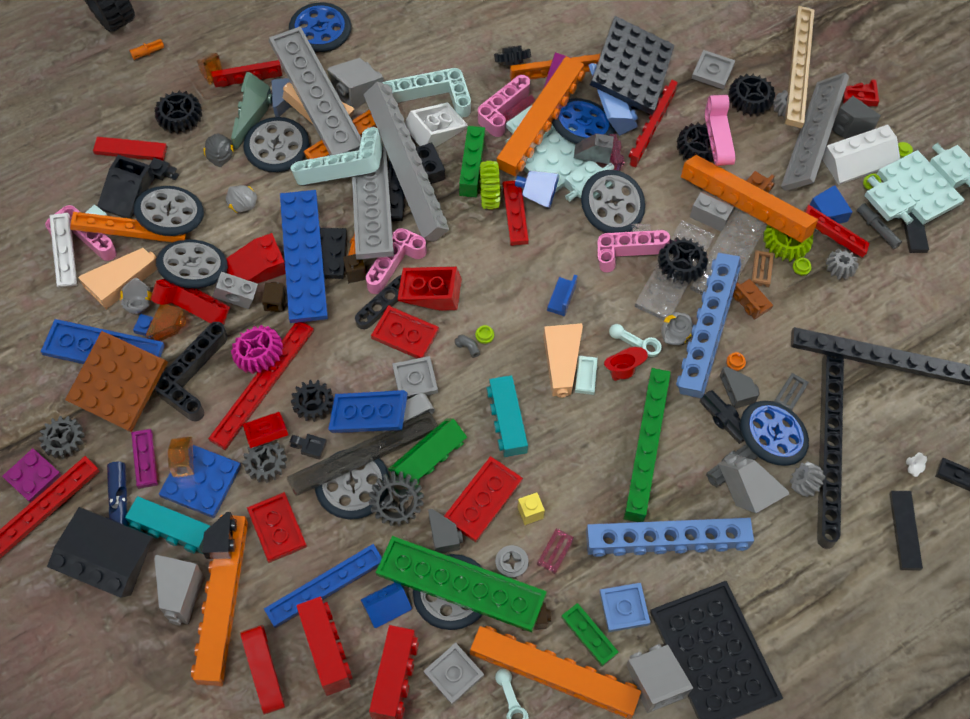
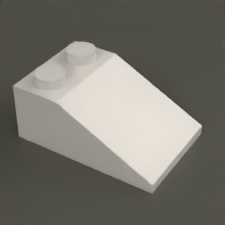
M448 102L412 110L405 121L410 135L419 146L432 142L434 147H437L468 127L467 123Z

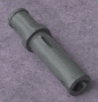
M866 203L856 210L867 221V225L872 226L893 250L900 246L902 241Z

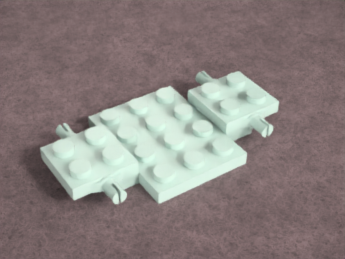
M532 105L506 123V128L512 135ZM552 124L549 132H545L541 144L535 147L533 156L527 159L523 170L527 174L529 171L558 174L560 177L555 193L565 186L570 191L569 194L565 195V198L570 202L577 196L581 198L582 189L592 175L603 170H613L614 165L609 163L602 168L596 162L574 158L575 143L563 138ZM569 127L570 130L576 131L574 128ZM610 181L605 182V186L607 189L613 187V184ZM593 192L594 199L601 196L600 193Z
M939 143L935 144L932 149L938 155L933 157L930 162L917 150L879 169L877 175L883 180V183H879L874 176L870 177L867 181L874 188L868 190L864 196L887 221L893 218H902L908 225L913 221L908 214L912 212L924 225L964 202L965 199L955 189L965 183L970 187V157L958 145L944 150Z

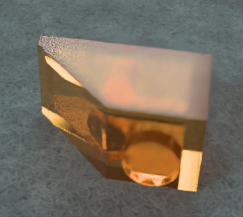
M217 53L208 54L197 60L199 70L209 85L214 83L211 71L222 70Z
M167 304L159 305L146 333L147 339L163 341L178 334L181 327L183 328L186 323V317L182 308Z
M192 437L171 439L168 448V468L173 477L194 475Z

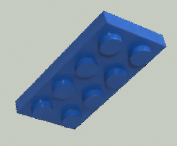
M405 390L335 394L328 430L331 433L402 430L408 393Z

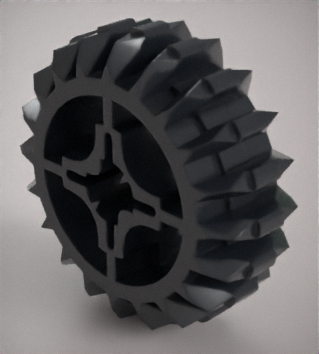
M746 73L744 76L740 75L738 79L735 78L728 92L729 103H732V108H737V112L742 111L743 115L748 113L749 116L752 114L758 116L759 113L764 114L766 111H769L775 98L774 87L771 86V82H767L766 78L762 79L760 75L758 77L755 76L754 73L751 76Z
M180 90L177 93L172 91L170 95L165 93V98L160 97V102H156V107L154 108L155 119L164 131L168 130L170 133L175 131L177 134L180 131L185 133L187 129L192 131V126L197 127V122H201L202 106L197 97H194L192 93L188 94L187 91L182 93Z
M697 122L696 125L691 123L689 127L685 126L677 138V150H679V155H683V160H689L693 156L698 155L711 163L714 162L712 149L709 150L711 145L706 123L700 125Z
M678 237L674 241L670 239V244L666 243L664 248H661L657 259L658 267L662 269V275L667 274V280L673 278L674 283L678 280L681 285L684 281L688 284L692 280L696 282L707 269L708 258L707 252H704V246L699 247V242L693 243L692 238L689 241L685 237L682 240ZM672 254L674 257L673 261L670 262L669 256ZM694 259L696 260V263H697V265H696L695 267L692 265V263H693L692 260H694Z

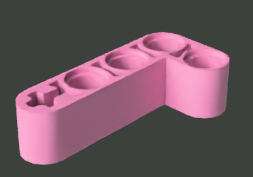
M525 75L517 76L478 107L479 125L485 127V130L495 137L503 136L506 127V119L503 115L529 95L530 79Z
M728 95L709 96L705 108V121L716 166L735 164V151L727 118L729 109Z
M68 205L55 214L69 213L71 222L73 212L80 211L74 206ZM49 218L45 224L47 230L51 235V226ZM71 230L101 259L109 261L116 257V249L111 239L105 234Z
M403 228L397 229L392 234L394 256L377 258L366 275L367 289L370 293L378 294L384 289L405 255L414 259H422L426 255V241L422 236Z
M664 230L602 234L598 238L599 267L601 271L608 273L615 269L616 256L659 254L661 248H664L666 243L670 244V235Z

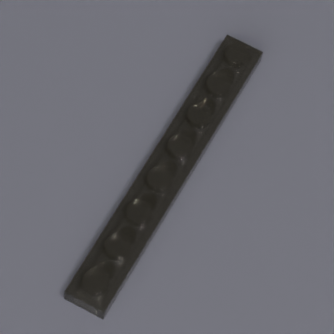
M428 412L404 423L402 430H389L287 476V481L295 496L301 495L424 438L438 424L431 413Z

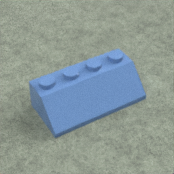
M594 63L589 64L592 76L597 65ZM597 89L607 119L619 136L638 127L636 122L638 116L635 110H632V105Z

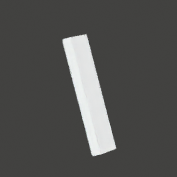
M70 214L49 215L57 287L77 286L72 231L70 230Z

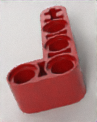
M165 279L156 281L151 295V300L154 303L160 305L173 303L209 323L221 322L224 325L230 309L225 303L198 289L179 287Z
M260 625L241 631L242 643L263 714L285 708L264 626Z

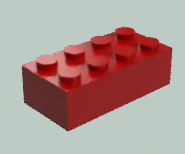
M320 596L296 605L326 696L350 688L349 681L353 680L348 662L343 663L346 656L341 641L336 642L340 638L334 621L330 622L333 620L328 602L323 603Z
M393 625L388 627L369 709L371 719H403L405 711L403 698L408 697L410 688L408 676L412 677L414 671V659L412 657L413 655L417 656L419 648L418 637L415 636V630Z

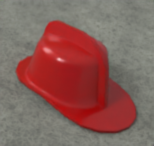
M629 347L606 358L604 366L610 370L614 381L629 379L635 374L636 367L646 361L648 352L642 347Z

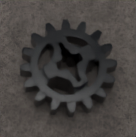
M521 45L502 48V52L495 53L494 59L496 63L503 62L504 66L524 63L523 59L531 57V50L529 48L522 49Z
M309 380V384L306 385L302 382L301 388L295 387L297 393L291 394L293 398L291 404L294 413L298 412L299 418L304 416L305 421L312 418L313 422H315L316 417L319 416L322 420L324 413L330 414L328 408H333L332 402L334 397L331 395V388L327 389L326 383L320 385V381L317 380L313 384L312 380Z

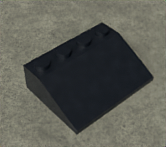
M78 507L56 543L47 567L117 597L131 596L153 536L85 508Z

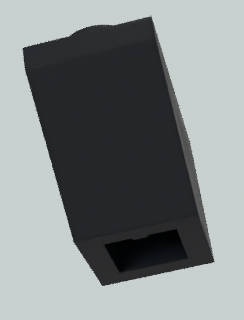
M226 512L204 532L202 553L206 559H231L232 552H235L236 542L233 539V532L237 530V520L233 518L231 512Z

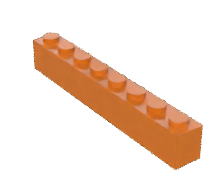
M567 56L563 59L498 155L497 163L500 170L515 177L519 171H523L527 159L533 156L535 147L541 144L545 132H549L553 120L559 117L561 108L567 105L569 96L575 93L579 81H583L585 77L583 63Z
M698 155L684 162L681 178L801 243L813 235L818 221L815 217Z
M232 515L237 520V530L233 532L236 548L235 552H232L231 559H213L209 563V573L211 575L210 581H207L205 586L207 599L202 604L203 622H200L198 627L200 641L195 646L196 665L193 664L191 669V677L197 685L223 686L248 529V521L245 516Z
M485 626V628L479 627L470 649V655L624 718L631 719L633 717L641 694V690H638L636 685L625 682V684L618 682L616 677L605 674V676L598 674L596 669L589 666L584 668L576 665L577 662L572 659L565 658L563 660L558 658L554 652L549 650L541 651L536 649V645L532 643L516 641L517 638L510 634L501 635L490 626Z

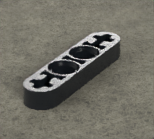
M402 275L396 277L357 312L355 322L358 328L363 330L370 328L382 317L388 305L393 307L398 302L399 292L397 290L400 288ZM387 293H393L395 294V297L393 299H387L385 298V295ZM378 304L382 306V309L380 311L372 310V307L374 305ZM361 318H362V319H366V318H367V322H365V321H362V322H361L360 319H361Z

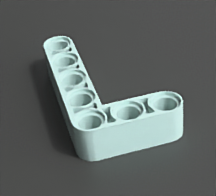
M458 68L383 82V84L391 87L392 94L397 103L449 92L454 109L460 117H467L471 113L469 92L462 71Z
M370 127L363 131L358 151L295 162L291 166V171L297 184L306 185L375 172L379 168L383 142L378 129Z

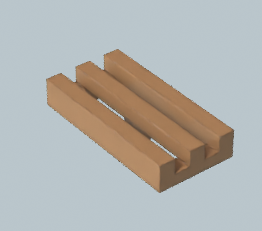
M755 251L751 278L754 284L757 283L758 286L763 284L769 288L774 253ZM759 255H760V256H762V257H761L760 273H759V279H758V278H756V276H757L758 260H759ZM766 257H769L766 280H764L763 275Z

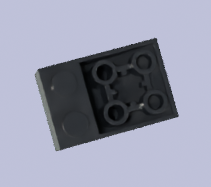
M117 155L109 168L97 207L103 211L130 219L134 213L136 199L141 193L148 190L155 178L151 166Z

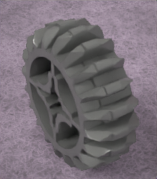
M392 471L389 478L387 474H384V481L378 478L376 480L378 485L373 484L371 486L373 490L369 492V497L372 498L369 500V505L372 506L371 512H377L375 518L379 519L382 517L383 524L387 520H389L390 526H393L394 521H397L398 526H401L402 520L408 524L409 517L415 519V513L421 512L418 506H423L424 504L421 500L424 494L420 492L422 487L421 485H416V479L411 480L410 474H407L405 478H403V472H399V475L395 476V472ZM394 485H401L408 489L399 490ZM388 488L389 495L379 502L382 492ZM393 493L395 496H398L400 505L397 501L395 502V499L393 500ZM413 496L409 507L404 509V502L409 500L408 497ZM395 508L398 512H390L386 509Z

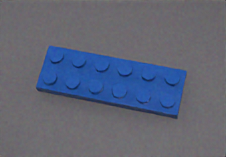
M54 319L41 353L44 356L84 364L101 331L158 357H161L165 345L161 341Z

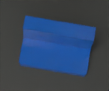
M577 275L573 276L572 281L559 277L547 311L565 316L576 288Z
M395 582L361 599L362 605L368 613L374 628L412 610L403 587Z

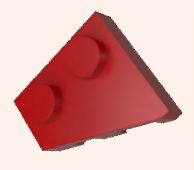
M873 79L869 84L865 85L858 83L854 86H846L842 97L843 104L854 96L867 106L878 107L879 96L876 80Z

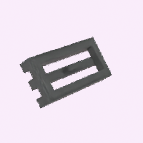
M791 373L774 402L780 403L792 411L809 382ZM793 379L796 380L783 402L780 401ZM799 383L803 384L791 405H787Z

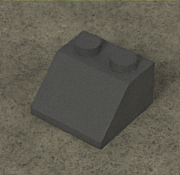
M852 96L840 107L832 130L844 139L875 129L881 115Z

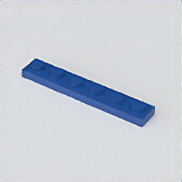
M374 544L267 606L264 610L274 628H277L299 614L296 605L320 596L322 600L377 568L382 557Z

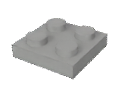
M703 50L691 79L724 89L734 67L735 60Z
M430 356L392 364L397 389L405 390L408 393L407 399L420 393H425L426 396L438 393Z
M457 643L453 644L423 671L451 705L484 677L483 672Z

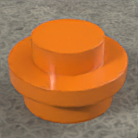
M735 352L727 357L726 364L729 368L740 371L745 367L746 360L741 353Z

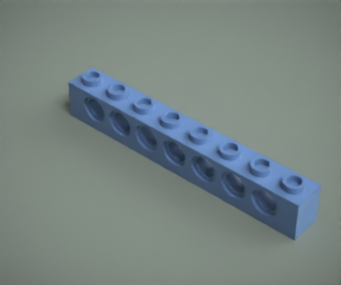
M718 253L717 258L712 261L711 270L713 271L712 275H709L706 285L708 288L702 295V308H699L697 311L698 321L697 325L694 324L692 328V342H688V355L682 362L683 372L677 378L676 386L682 395L697 398L704 396L742 266L740 256ZM712 306H717L716 309H710ZM709 322L713 323V324L710 325V326H706V325H705L706 323H709ZM702 339H707V340H708V341L705 342V343H701V342H700ZM697 356H703L700 360L695 359ZM698 373L697 376L690 377V374Z
M751 518L587 524L586 528L588 555L593 554L595 557H602L605 554L623 556L626 553L644 555L646 552L665 554L667 551L685 553L687 550H695L701 553L709 549L723 552L732 548L744 551L749 549L754 542ZM710 533L715 539H708L705 534ZM726 533H732L735 538H728ZM665 535L672 536L674 541L666 540ZM685 535H692L694 540H688ZM651 536L654 541L647 542L644 537ZM624 537H631L634 542L627 543ZM611 538L613 543L607 544L603 539Z

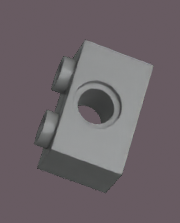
M221 272L212 297L249 309L258 284Z

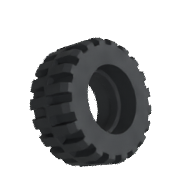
M84 0L96 19L109 32H115L133 21L135 17L133 6L129 0Z

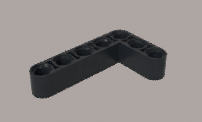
M212 322L162 373L155 386L162 400L194 422L200 421L204 417L205 412L201 402L183 387L226 343L228 336L221 322ZM183 397L181 400L176 401L177 398ZM197 408L196 411L190 412L191 409Z

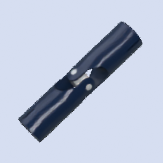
M120 461L107 464L109 519L128 526V521L125 518L128 513L126 464Z

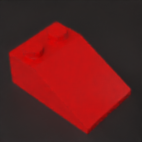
M272 233L252 240L226 258L228 263L227 274L257 284L286 274L284 260Z
M457 266L403 268L398 301L439 311L457 310L462 281Z

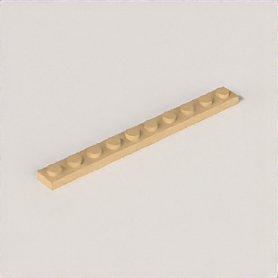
M798 6L796 10L785 124L799 128L803 127L805 121L814 9Z

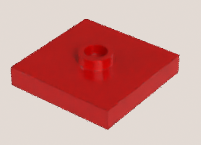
M280 412L242 424L250 448L288 436Z

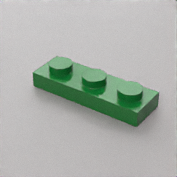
M578 603L561 615L562 620L601 667L618 655L619 651Z

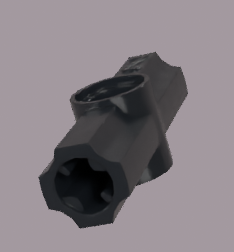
M713 390L704 394L699 402L713 416L715 424L720 429H725L739 444L743 443L745 440L741 433V419L737 410L730 404L726 405Z

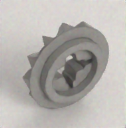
M509 545L503 547L497 553L495 565L498 572L504 576L515 578L520 575L522 576L526 571L528 556L522 548ZM511 554L513 560L518 562L515 563L514 569H512L510 564H506Z

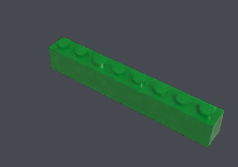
M651 368L624 520L644 522L647 514L671 371Z

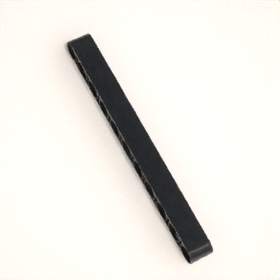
M824 355L822 358L819 467L823 470L825 479L822 481L824 485L820 486V491H818L817 542L825 549L832 548L840 539L844 359L832 358L829 355ZM828 441L832 442L834 446L829 445ZM827 459L833 461L834 464H830ZM826 478H831L834 483L829 482ZM826 496L831 497L833 502L827 500ZM825 515L831 516L833 521L828 520ZM825 534H829L833 540L827 539Z

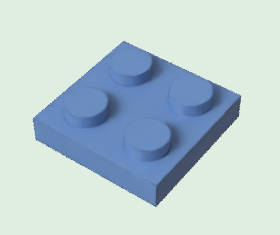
M641 583L600 589L599 593L608 632L650 625Z

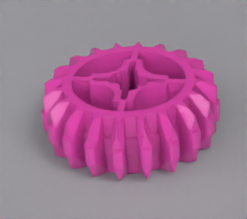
M260 325L258 328L253 326L251 330L247 328L245 333L240 332V337L235 338L236 343L232 344L233 349L231 350L233 361L238 368L246 373L254 374L257 371L261 374L263 369L268 371L269 366H274L275 361H280L279 356L283 355V344L281 337L274 329H271L269 326L264 327Z

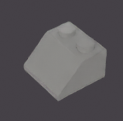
M703 190L692 207L690 218L723 232L736 207Z

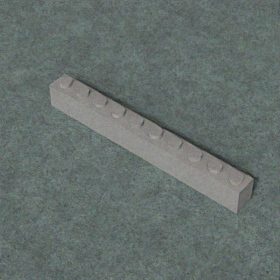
M376 82L363 95L420 234L425 240L435 242L449 231L447 220L441 211L440 203L436 199L434 189L428 180V174L423 168L422 160L418 156L415 144L412 142L410 132L405 125L404 117L399 111L398 103L394 99L391 87L387 84Z

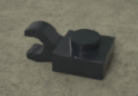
M153 158L150 163L156 179L163 181L164 177H168L172 180H177L179 176L178 173H175L177 168L170 166V163Z
M307 434L306 439L292 435L289 441L291 443L290 447L301 449L302 455L319 460L326 445V439Z

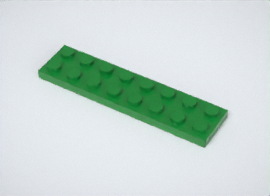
M394 536L391 537L375 572L376 576L531 633L547 596V591Z

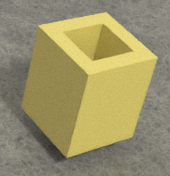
M537 492L518 499L517 508L524 525L544 518L545 510Z

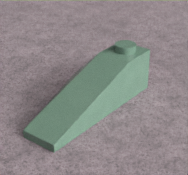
M250 72L246 73L242 85L243 101L238 103L239 118H235L231 136L234 149L240 147L248 131L261 120L268 111L269 105L273 103L270 86Z

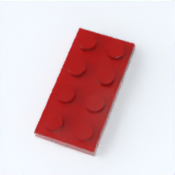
M490 456L444 517L455 523L458 531H461L465 536L477 542L522 483L523 478Z

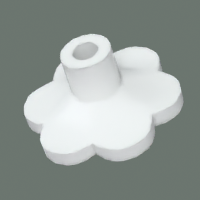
M920 452L912 458L909 457L906 460V464L909 465L908 472L912 476L917 477L925 470L927 457Z

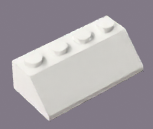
M885 125L827 145L822 160L837 184L840 185L879 171V169L899 160L900 154L897 137L889 125Z

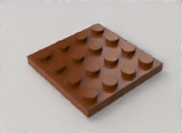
M101 331L65 400L132 432L168 361Z

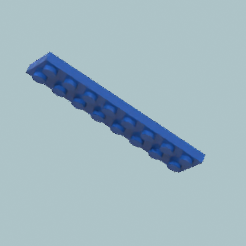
M316 190L280 193L290 323L328 319Z

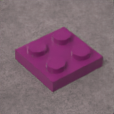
M32 448L2 477L31 503L61 476V473Z

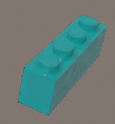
M513 376L489 379V386L486 387L488 398H491L493 403L490 404L491 415L496 417L494 429L495 433H499L500 439H497L499 451H503L504 457L527 454L528 443Z
M136 497L125 517L131 528L139 531L141 529L145 530L148 535L156 539L162 537L173 546H177V544L184 546V549L190 553L195 554V552L203 554L204 532L210 525L141 497Z

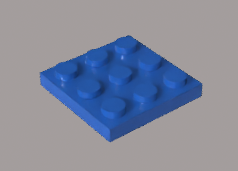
M186 443L161 488L159 496L215 518L241 468V464Z

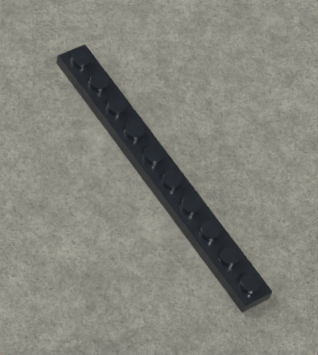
M796 327L791 331L792 348L970 386V365Z

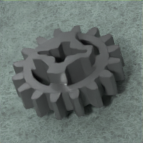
M59 416L58 421L52 418L50 425L44 424L46 430H40V433L43 435L39 437V441L42 443L40 445L41 448L45 450L48 456L52 454L55 459L58 455L65 459L67 453L73 456L72 451H79L78 444L83 445L84 443L80 439L85 437L82 432V426L76 419L71 420L69 416L65 420L62 416Z
M270 441L254 448L248 447L249 454L244 453L243 455L246 459L242 461L244 467H246V474H249L251 479L257 477L258 482H261L262 478L265 479L266 483L269 482L271 477L276 480V474H283L281 468L287 467L285 451L283 448H280L278 442L275 445ZM273 452L276 453L278 459H276V456H273ZM252 463L257 466V470L253 468Z

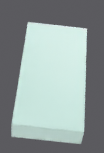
M578 356L575 393L594 395L598 358Z

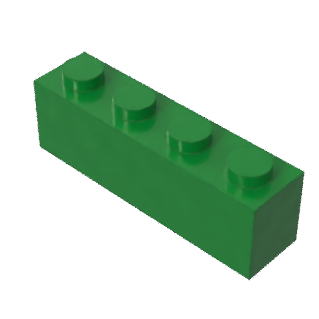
M467 127L459 182V196L477 198L480 164L483 158L485 127Z
M446 418L391 465L388 470L390 472L394 471L395 476H398L399 472H403V478L410 474L411 480L416 479L418 484L420 482L419 479L423 475L430 474L438 462L445 461L453 449L460 448L467 436L454 418Z

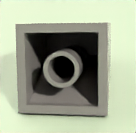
M361 58L327 69L329 80L340 100L353 107L354 110L366 102L363 94L376 82L383 83L384 80L380 72H376L368 62H364Z
M731 454L719 463L735 505L740 508L758 513L789 495L788 490L755 460Z
M156 555L154 559L159 608L169 620V623L174 625H181V623L189 624L204 575L195 563Z
M661 644L653 646L649 649L650 652L645 654L641 652L635 653L630 656L626 664L634 684L638 687V690H641L640 698L647 713L687 698L693 689L668 645L663 647Z

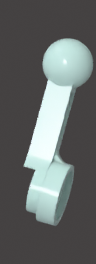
M614 324L609 329V334L612 338L621 339L633 347L644 348L648 352V357H655L661 351V343L656 338L651 337L642 340L624 330L620 324ZM646 346H654L655 352H649Z
M505 668L498 670L495 680L503 687L509 705L507 719H511L515 713H521L523 715L522 719H529L527 711L521 708L516 700L511 686V672Z

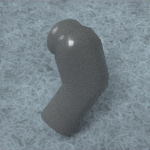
M458 335V338L454 341L457 347L466 346L472 358L480 355V351L473 339L465 335Z

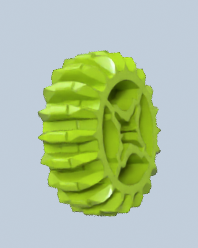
M486 161L480 164V194L483 209H494L500 206L499 166L496 161Z
M768 224L763 233V242L766 243L765 249H770L769 253H775V258L778 256L782 257V261L785 258L789 262L793 258L795 260H798L800 257L803 258L810 251L813 244V235L801 243L790 236L787 237L786 234Z

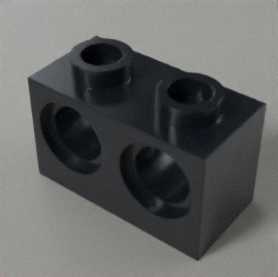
M433 143L416 147L418 156L422 160L423 168L428 174L430 184L445 180V168Z

